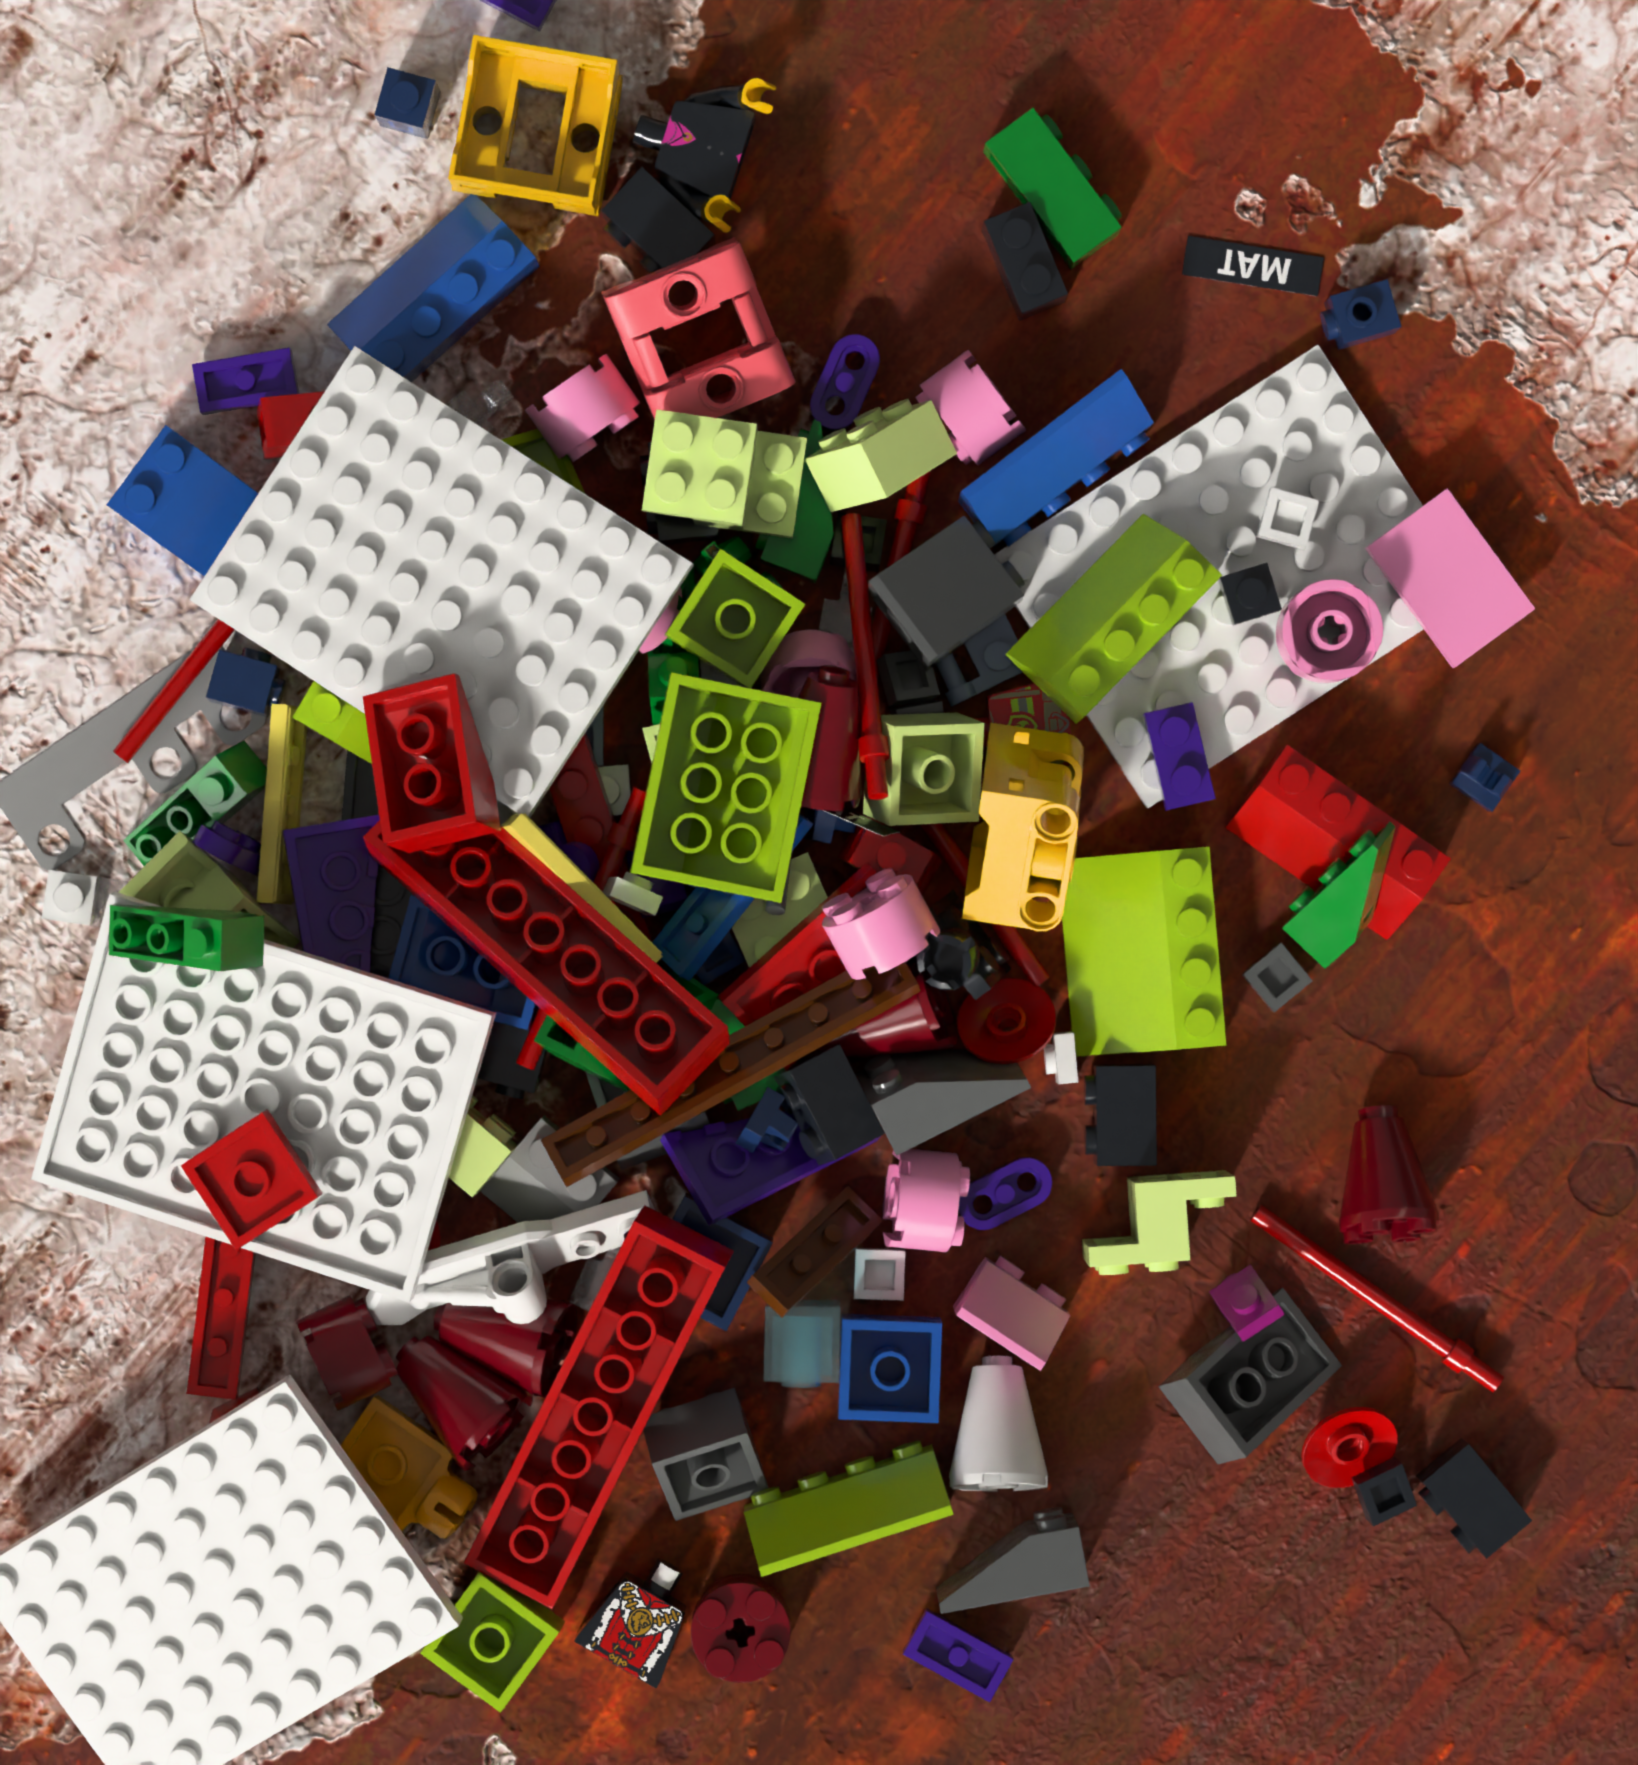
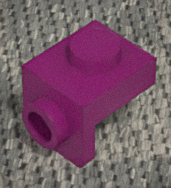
M1251 1264L1240 1272L1229 1275L1220 1285L1209 1291L1223 1316L1232 1325L1243 1342L1285 1315Z

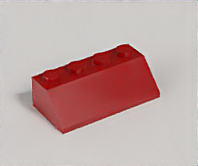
M1289 745L1280 747L1225 826L1228 831L1307 886L1309 885L1313 890H1316L1323 884L1318 880L1319 876L1338 857L1346 863L1353 856L1348 850L1367 830H1371L1376 835L1391 822L1395 826V831L1373 918L1367 925L1369 929L1385 940L1392 936L1424 899L1451 860L1450 857Z

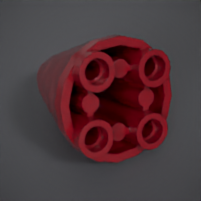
M1380 1105L1358 1110L1359 1121L1355 1122L1339 1216V1230L1343 1233L1344 1243H1369L1374 1241L1373 1235L1391 1234V1242L1395 1243L1418 1241L1421 1239L1422 1233H1430L1437 1230L1439 1213L1403 1118L1398 1117V1107Z

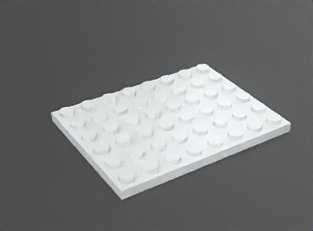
M1319 345L1313 347L1031 530L1010 547L1007 546L994 554L1001 565L1008 560L1025 582V585L1020 588L1024 594L1023 600L1015 607L1029 628L1072 587L1142 514H1145L1186 539L1222 576L1268 563L1282 609L1296 593L1318 581L1330 579L1343 580L1361 589L1376 603L1383 622L1382 642L1376 655L1368 665L1423 630V627L1365 549L1423 505ZM1271 487L1320 500L1305 550L1256 537L1267 495ZM1217 581L1086 716L1145 807L1149 808L1163 798L1144 722V713L1193 702L1209 769L1347 679L1334 683H1317L1295 675L1282 659L1277 647L1276 625L1281 611L1233 626L1219 581ZM1325 619V625L1318 628L1319 637H1326L1328 644L1332 645V639L1340 635L1339 627H1330L1328 619Z
M354 346L191 596L190 601L364 714L363 696L453 673L458 674L494 780L496 799L518 814L525 813L530 818L694 565Z
M118 892L109 894L31 1180L231 1244L180 1165L268 1109L323 1194L241 1248L410 1302L414 1299L496 1013L264 939L263 966L229 971H214L109 955L110 905L162 906Z
M291 1375L278 1381L0 1551V1622L105 1765H223L457 1628L463 1619Z

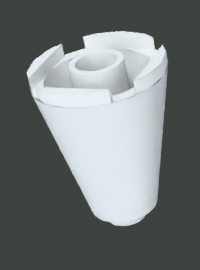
M982 1357V1365L972 1368L949 1474L950 1487L952 1489L997 1491V1489L1013 1488V1491H1027L1048 1487V1473L1023 1369L1021 1366L1012 1365V1357Z

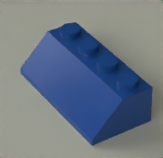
M470 194L327 325L350 351L356 346L405 379L413 382L540 266L533 253L503 220L477 195Z
M1120 369L963 489L958 502L974 523L979 521L988 531L995 542L993 548L1002 541L1010 547L1032 530L1027 523L1030 519L1041 511L1047 517H1050L1067 504L1071 498L1066 492L1081 480L1086 487H1089L1110 470L1106 461L1119 451H1122L1128 457L1150 439L1145 431L1154 422L1123 370Z

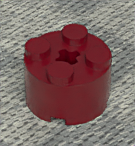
M349 1295L296 1320L300 1333L309 1328L311 1330V1334L304 1336L307 1343L306 1346L329 1395L331 1396L337 1392L341 1394L333 1399L337 1411L392 1386L389 1378L397 1375L398 1372L384 1342L374 1346L368 1334L377 1328L363 1298L353 1302Z
M739 1573L727 1575L716 1580L701 1595L693 1611L691 1643L696 1657L711 1676L725 1681L747 1683L767 1676L782 1663L789 1647L791 1629L789 1608L784 1597L777 1589L754 1575ZM743 1618L746 1626H754L748 1629L747 1637L740 1638L736 1631H729L734 1626V1619Z

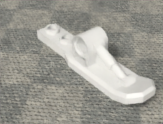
M645 1190L551 1220L523 1221L429 1250L425 1257L414 1299L406 1302L369 1290L366 1296L367 1308L376 1325H403L425 1310L446 1303L462 1306H491L496 1312L504 1313L506 1318L513 1323H530L536 1320L546 1308L547 1298L542 1274L556 1266L579 1259L592 1258L599 1253L621 1247L643 1206L645 1205L653 1210L655 1208Z

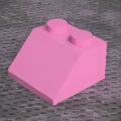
M1002 1256L998 1258L996 1263L985 1257L953 1305L956 1316L1041 1371L1071 1316L1067 1310L1062 1308L1066 1299L1042 1283L1035 1290L1020 1279L1025 1272Z

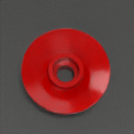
M1017 978L1001 979L995 986L976 1000L969 994L962 1003L957 1017L959 1036L967 1050L977 1058L995 1064H1012L1033 1057L1048 1044L1056 1027V1012L1049 995L1041 987H1035L1031 982ZM1008 1027L1015 1028L1014 1030L1007 1032L1002 1031L1003 1029Z
M1352 1407L1337 1411L1320 1421L1308 1434L1301 1453L1303 1466L1309 1477L1320 1485L1331 1488L1354 1486L1351 1477L1394 1456L1398 1442L1397 1431L1390 1418L1377 1409Z

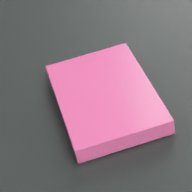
M1448 488L1365 548L1452 668L1457 667L1535 610V607Z

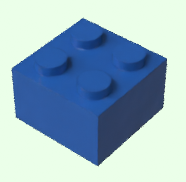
M842 1313L838 1419L939 1423L942 1345L941 1318Z

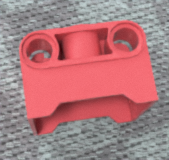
M735 237L638 279L624 282L601 292L654 422L656 409L718 418L779 393L796 382L757 290V283L741 243ZM685 280L694 284L695 295L690 303L677 306L669 302V289L674 283ZM731 298L749 342L667 376L649 332L659 327H663L666 330L720 307V302ZM718 374H725L731 377L733 384L730 391L713 398L707 395L706 387L710 378Z

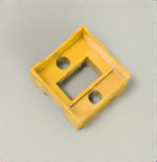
M473 35L457 139L448 176L452 185V191L490 198H497L498 194L553 203L554 209L599 216L623 84V75H620L618 61L616 59ZM519 82L522 88L566 95L552 175L505 167V162L510 159L519 108V100L517 98ZM485 114L499 116L502 119L500 129L492 135L478 133L476 131V123L481 116ZM582 131L595 132L599 136L598 146L590 152L583 153L577 151L573 147L575 136Z
M990 723L979 814L984 821L974 826L962 919L1020 927L1034 931H1048L1060 923L1064 912L1068 883L1072 879L1078 838L1084 748L1075 736L1068 733ZM1055 760H1063L1070 763L1071 765L1067 767L1061 764H1054L1051 762ZM1034 897L1046 898V897H1047V898H1049L1051 901H1048V902H1037V901L1033 900L1032 898H1034Z

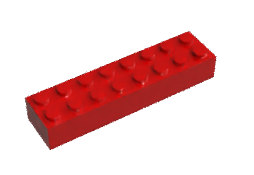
M380 820L363 836L371 858L660 1116L730 1044L728 1026L503 827H501L500 832L412 853L383 844Z
M645 1205L634 1220L464 1564L553 1609L734 1252L733 1250Z

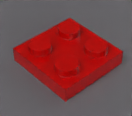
M268 1109L180 1165L235 1250H238L323 1194Z

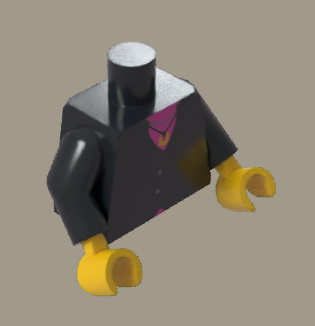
M759 78L751 79L745 85H726L690 94L685 101H675L668 123L641 115L633 138V143L659 151L654 168L656 175L660 177V184L696 218L711 222L722 232L726 233L731 230V227L722 220L723 215L729 210H735L738 213L741 211L740 207L731 201V197L756 122L755 112L749 111V109L753 108L764 114H769L773 111L772 105L760 102V99L766 90L774 91L776 86Z

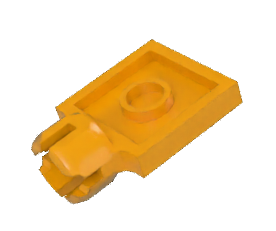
M378 1394L374 1396L342 1442L341 1447L402 1533L407 1525L412 1522L421 1524L439 1538L447 1539L465 1520L464 1515L467 1511H471L478 1496L476 1490L453 1473L451 1469L453 1457L439 1437Z

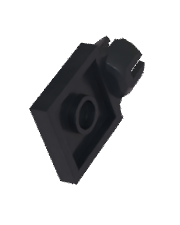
M953 889L929 908L940 928V933L937 937L930 932L926 935L929 945L916 955L917 968L919 973L925 969L928 970L931 977L926 982L932 987L940 990H955L964 986L976 1000L995 986L1012 968L1007 963L1009 960L1008 953L994 936L988 937L977 921L962 919L964 896L959 898Z

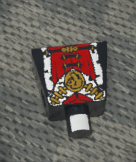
M660 1558L655 1562L645 1581L626 1571L580 1626L574 1642L652 1687L657 1688L686 1611V1605L671 1596L683 1572L673 1564Z

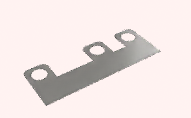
M194 649L0 781V808L42 868L54 870L83 849L84 839L61 805L125 762L113 750ZM218 652L132 758L146 781L157 793L170 791L194 774L196 762L173 728L199 710L202 711L222 742L227 745L240 743L265 724L266 717L251 713L249 725L241 731H230L222 725L220 710L223 705L210 702L206 698ZM160 748H172L181 757V770L171 779L158 778L150 768L151 756ZM51 824H57L65 828L70 837L67 850L58 856L45 854L38 845L40 831Z

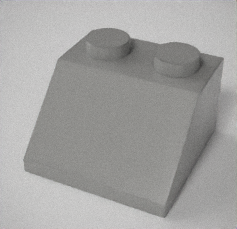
M544 1115L505 1160L481 1192L518 1223L523 1221L551 1220L599 1205L620 1178L605 1166L566 1187L541 1142L542 1138L560 1128Z

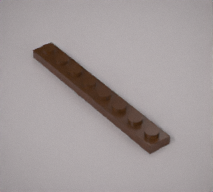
M904 962L880 974L875 966L862 969L866 978L857 980L852 979L846 970L729 1035L730 1044L661 1116L636 1093L629 1090L542 1138L541 1142L565 1186L568 1187L919 993L921 990L918 982L907 964Z

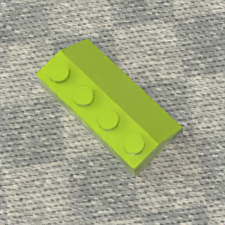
M1142 514L1005 655L1077 724L1220 579L1222 574L1186 539L1147 515Z
M920 1441L906 1443L892 1449L894 1457L876 1463L873 1456H868L847 1463L845 1465L847 1472L828 1478L826 1471L817 1472L799 1479V1488L780 1493V1489L777 1486L752 1494V1503L744 1505V1515L761 1577L954 1515L932 1444L922 1447Z

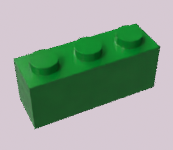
M1032 108L985 143L983 153L1021 204L1031 203L1042 232L1070 270H1072L1119 235L1122 227L1118 220L1122 218V214L1106 193L1099 197L1088 182L1093 176L1084 161L1077 154L1069 157L1059 143L1063 139V135L1050 116L1045 114L1040 117L1035 109Z

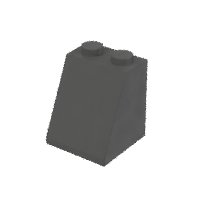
M965 516L869 580L868 593L926 671H929L1019 604L1024 597L1020 588L1025 585V582L1018 571L1008 560L1001 565L990 550L995 545V542L988 531L979 521L971 525Z

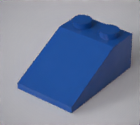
M165 425L109 500L107 506L205 576L258 493Z
M414 895L410 896L388 979L495 1012L494 1021L530 1030L539 1007Z

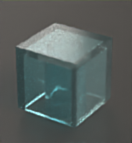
M801 1300L783 1318L765 1303L764 1381L781 1382L782 1386L799 1388L820 1387L821 1382L839 1383L840 1301Z

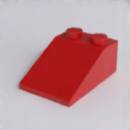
M453 673L363 696L383 844L412 853L501 831L494 780L458 674Z

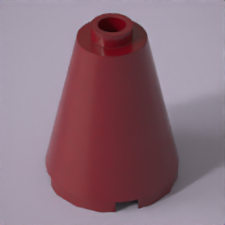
M823 665L820 666L819 672L809 673L798 696L800 699L821 703L801 807L816 810L843 811L845 801H850L853 808L858 807L860 796L862 795L861 761L858 748V739L860 738L858 683L849 678L850 672L841 667Z
M915 955L906 964L918 982L921 990L919 993L819 1048L821 1051L840 1044L846 1058L851 1059L953 1047L957 1043V1035L948 1037L947 1026L954 1024L955 1018L947 991L932 987L926 982L931 975L927 969L919 973Z
M547 1299L544 1312L536 1320L530 1323L517 1324L507 1319L504 1313L496 1312L491 1306H462L446 1303L438 1307L433 1326L434 1330L439 1331V1340L443 1344L528 1393L546 1398L562 1366L559 1363L564 1350L569 1351L575 1340L577 1309L575 1306H572V1303H568L565 1300Z
M430 1335L421 1340L414 1336L402 1346L396 1355V1359L399 1361L396 1368L397 1375L455 1462L464 1471L476 1467L470 1459L479 1452L485 1458L489 1457L509 1437L524 1418L518 1411L522 1402L528 1406H531L533 1402V1397L527 1391Z

